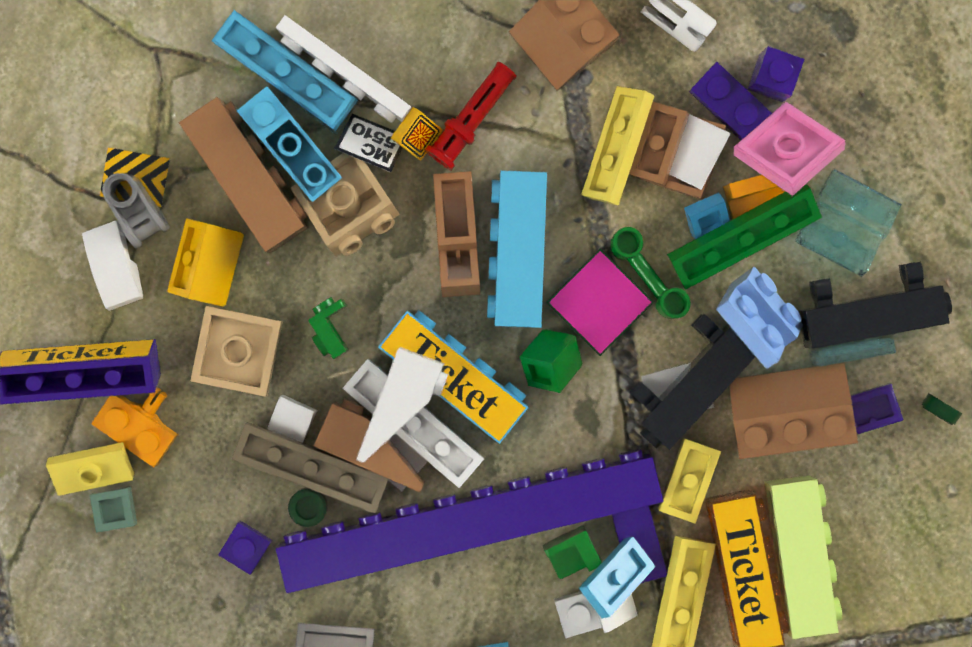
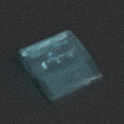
M833 169L816 198L822 218L800 229L795 242L862 277L868 272L881 241L888 236L902 204Z

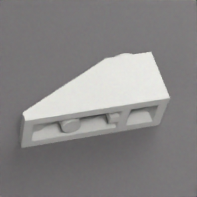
M402 347L398 348L356 460L365 462L427 405L433 394L441 395L448 374L441 372L444 363Z

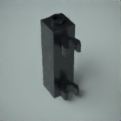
M921 262L899 265L900 277L905 291L833 304L830 278L810 281V291L815 308L798 311L803 324L801 332L804 348L814 349L949 324L948 315L952 313L951 298L948 292H944L943 285L924 287V274Z
M700 314L691 326L710 343L659 398L640 381L629 391L635 399L648 409L638 420L644 427L640 434L656 449L662 443L670 450L756 357L728 323L721 330L708 316Z

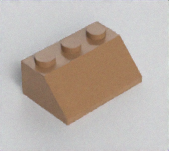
M844 362L738 377L729 385L739 459L858 443Z

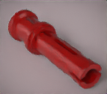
M497 62L494 69L474 92L456 118L451 117L450 120L447 119L444 123V131L432 146L427 145L424 149L425 152L437 163L452 171L455 167L453 162L467 144L472 145L475 141V134L473 132L494 107L511 82L516 79L517 75L503 63Z

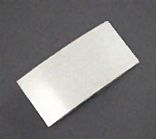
M115 220L83 232L82 236L91 272L105 308L110 311L143 299L138 266L130 260L126 236L120 228L118 221Z

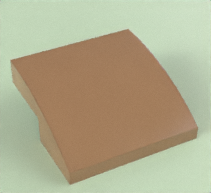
M652 102L629 175L703 200L714 167L702 190L669 175L689 113L681 109ZM699 118L725 131L728 129L726 125Z

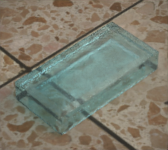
M881 337L814 349L809 354L811 365L826 366L896 353L893 339Z

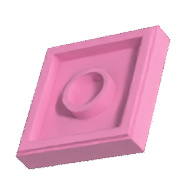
M785 102L734 146V156L793 196L845 149V140L791 104Z

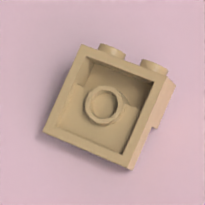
M342 153L330 161L342 178L312 202L298 184L291 187L292 192L326 246L336 257L341 253L344 256L354 254L362 247V239L373 232L375 234L387 232L394 226V218L400 215L366 162Z

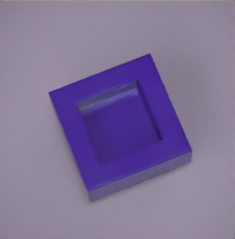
M239 521L218 555L251 575L272 540L244 522Z

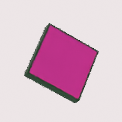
M600 248L546 303L601 356L654 301Z

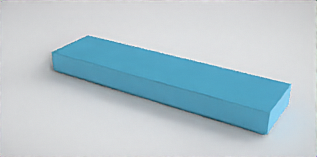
M233 10L212 39L214 44L334 131L338 129L358 101L356 97L235 10Z

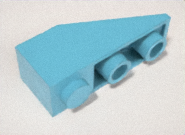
M268 86L237 110L312 202L342 178Z

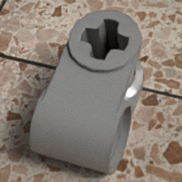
M116 173L110 175L105 180L102 189L104 199L116 216L124 235L134 248L141 247L142 241L160 230L166 232L170 229L160 208L151 199L142 182L137 177ZM126 180L131 184L132 195L127 201L122 202L116 196V187L120 182Z

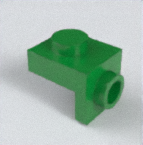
M332 297L328 298L312 309L315 316L308 320L316 332V335L312 337L316 347L323 356L330 354L333 359L349 351L329 319L347 307L344 299L334 302Z

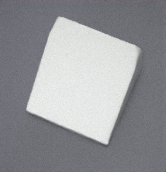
M281 395L267 429L303 443L318 410L290 397Z

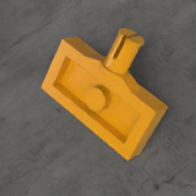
M157 387L155 393H150L143 405L132 402L123 395L109 396L91 423L116 442H123L126 449L152 467H156L179 435L163 424L158 415L155 414L168 396L164 391L160 393L161 389Z

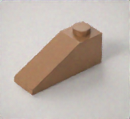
M344 398L342 404L336 401L332 403L314 447L421 492L425 481L390 439L365 462L356 460L372 418L363 413L364 406Z

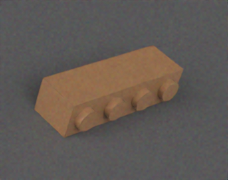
M216 97L178 123L263 250L267 253H272L308 229L304 222L308 215L296 197L290 200L282 188L287 183L274 165L268 168L261 158V155L266 152L255 135L252 133L247 136L239 125L244 119L237 112L236 106L232 101L225 104L224 101Z

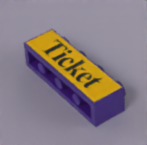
M156 339L1 351L0 405L155 393L161 375Z

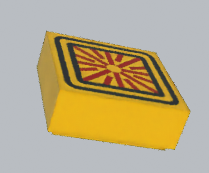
M412 107L391 139L421 161L426 155L424 149L427 145L432 146L443 130L421 111Z

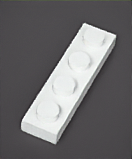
M286 15L276 26V29L283 36L280 42L298 56L303 50L313 57L314 61L311 64L313 67L329 78L333 73L346 81L342 86L346 91L359 100H362L364 96L371 99L377 104L374 111L389 122L393 123L396 118L402 122L411 110L409 104Z
M367 359L343 389L374 414L388 375L370 359ZM423 407L395 433L458 488L462 486L484 460L482 455L426 407Z

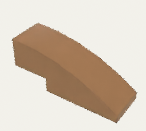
M472 172L433 174L442 298L480 295Z

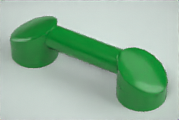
M624 227L615 232L611 239L613 255L620 260H627L656 297L655 306L658 313L668 319H678L685 316L691 305L689 295L680 288L668 289L640 253L643 248L641 233L632 227Z

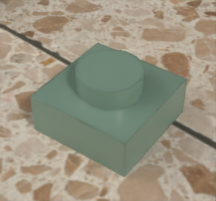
M131 487L90 494L96 533L137 525Z

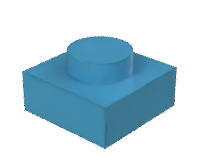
M719 192L684 207L689 229L694 240L730 221L725 200Z

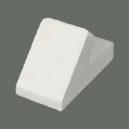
M581 591L554 599L565 638L602 628L604 633H607L638 616L632 593L614 614L608 618H601Z

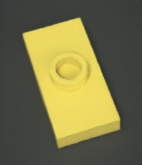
M123 442L49 457L46 463L58 496L132 481L134 477V471Z

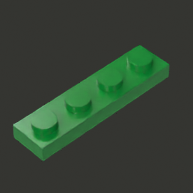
M805 184L793 196L785 191L670 252L667 256L686 290L821 219L822 215L811 188Z

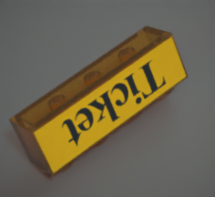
M751 490L705 498L713 543L716 544L715 554L733 647L785 646L783 634L789 633L788 622L785 612L778 610L776 596H781V586L777 573H771L769 559L774 558V551L770 536H764L761 521L767 520L763 499L757 498L756 494Z

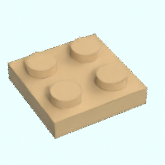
M206 306L190 381L267 397L283 321Z

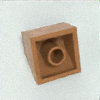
M539 0L509 31V34L556 91L613 46L619 37L618 32L591 0Z

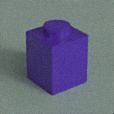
M768 46L759 54L747 90L784 102L793 94L805 59Z

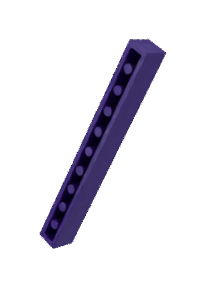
M641 449L619 454V461L605 464L604 458L590 460L582 463V470L568 473L567 467L557 468L545 472L546 478L531 482L530 476L520 477L508 481V488L494 491L492 485L470 490V497L456 500L455 494L433 499V506L419 509L418 503L398 507L395 509L396 515L384 518L381 517L380 512H377L376 514L372 513L358 518L359 524L344 527L343 521L324 525L321 527L322 533L307 536L306 530L283 536L285 542H281L275 548L286 594L662 503L664 501L653 457L649 453L643 455Z

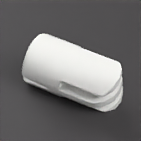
M649 0L658 11L676 23L677 26L651 7L644 6L640 12L693 52L699 49L706 39L704 36L707 37L717 24L715 19L689 0H672L686 10L687 13H684L668 0Z

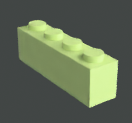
M810 475L765 481L785 632L792 639L839 633L837 621L842 620V609L838 597L834 598L832 583L837 582V572L834 561L828 559L827 545H831L832 536L828 522H823L821 507H826L823 484H818V480Z

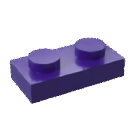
M718 62L689 91L740 140L772 114Z

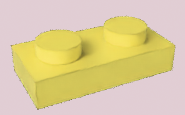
M683 438L662 495L664 502L659 504L658 510L696 524L721 451Z

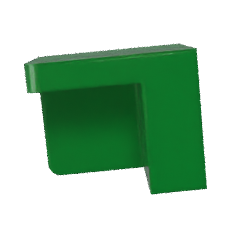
M547 329L542 330L520 355L528 386L561 393L582 366L576 336Z
M584 525L543 545V549L560 579L585 567L590 572L598 568L602 563Z

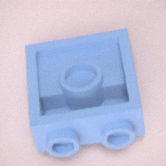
M754 266L730 284L716 310L763 366L768 369L780 360L785 346L798 338L803 324L798 310L791 303H785L776 293L777 288L772 279L765 273L760 274Z

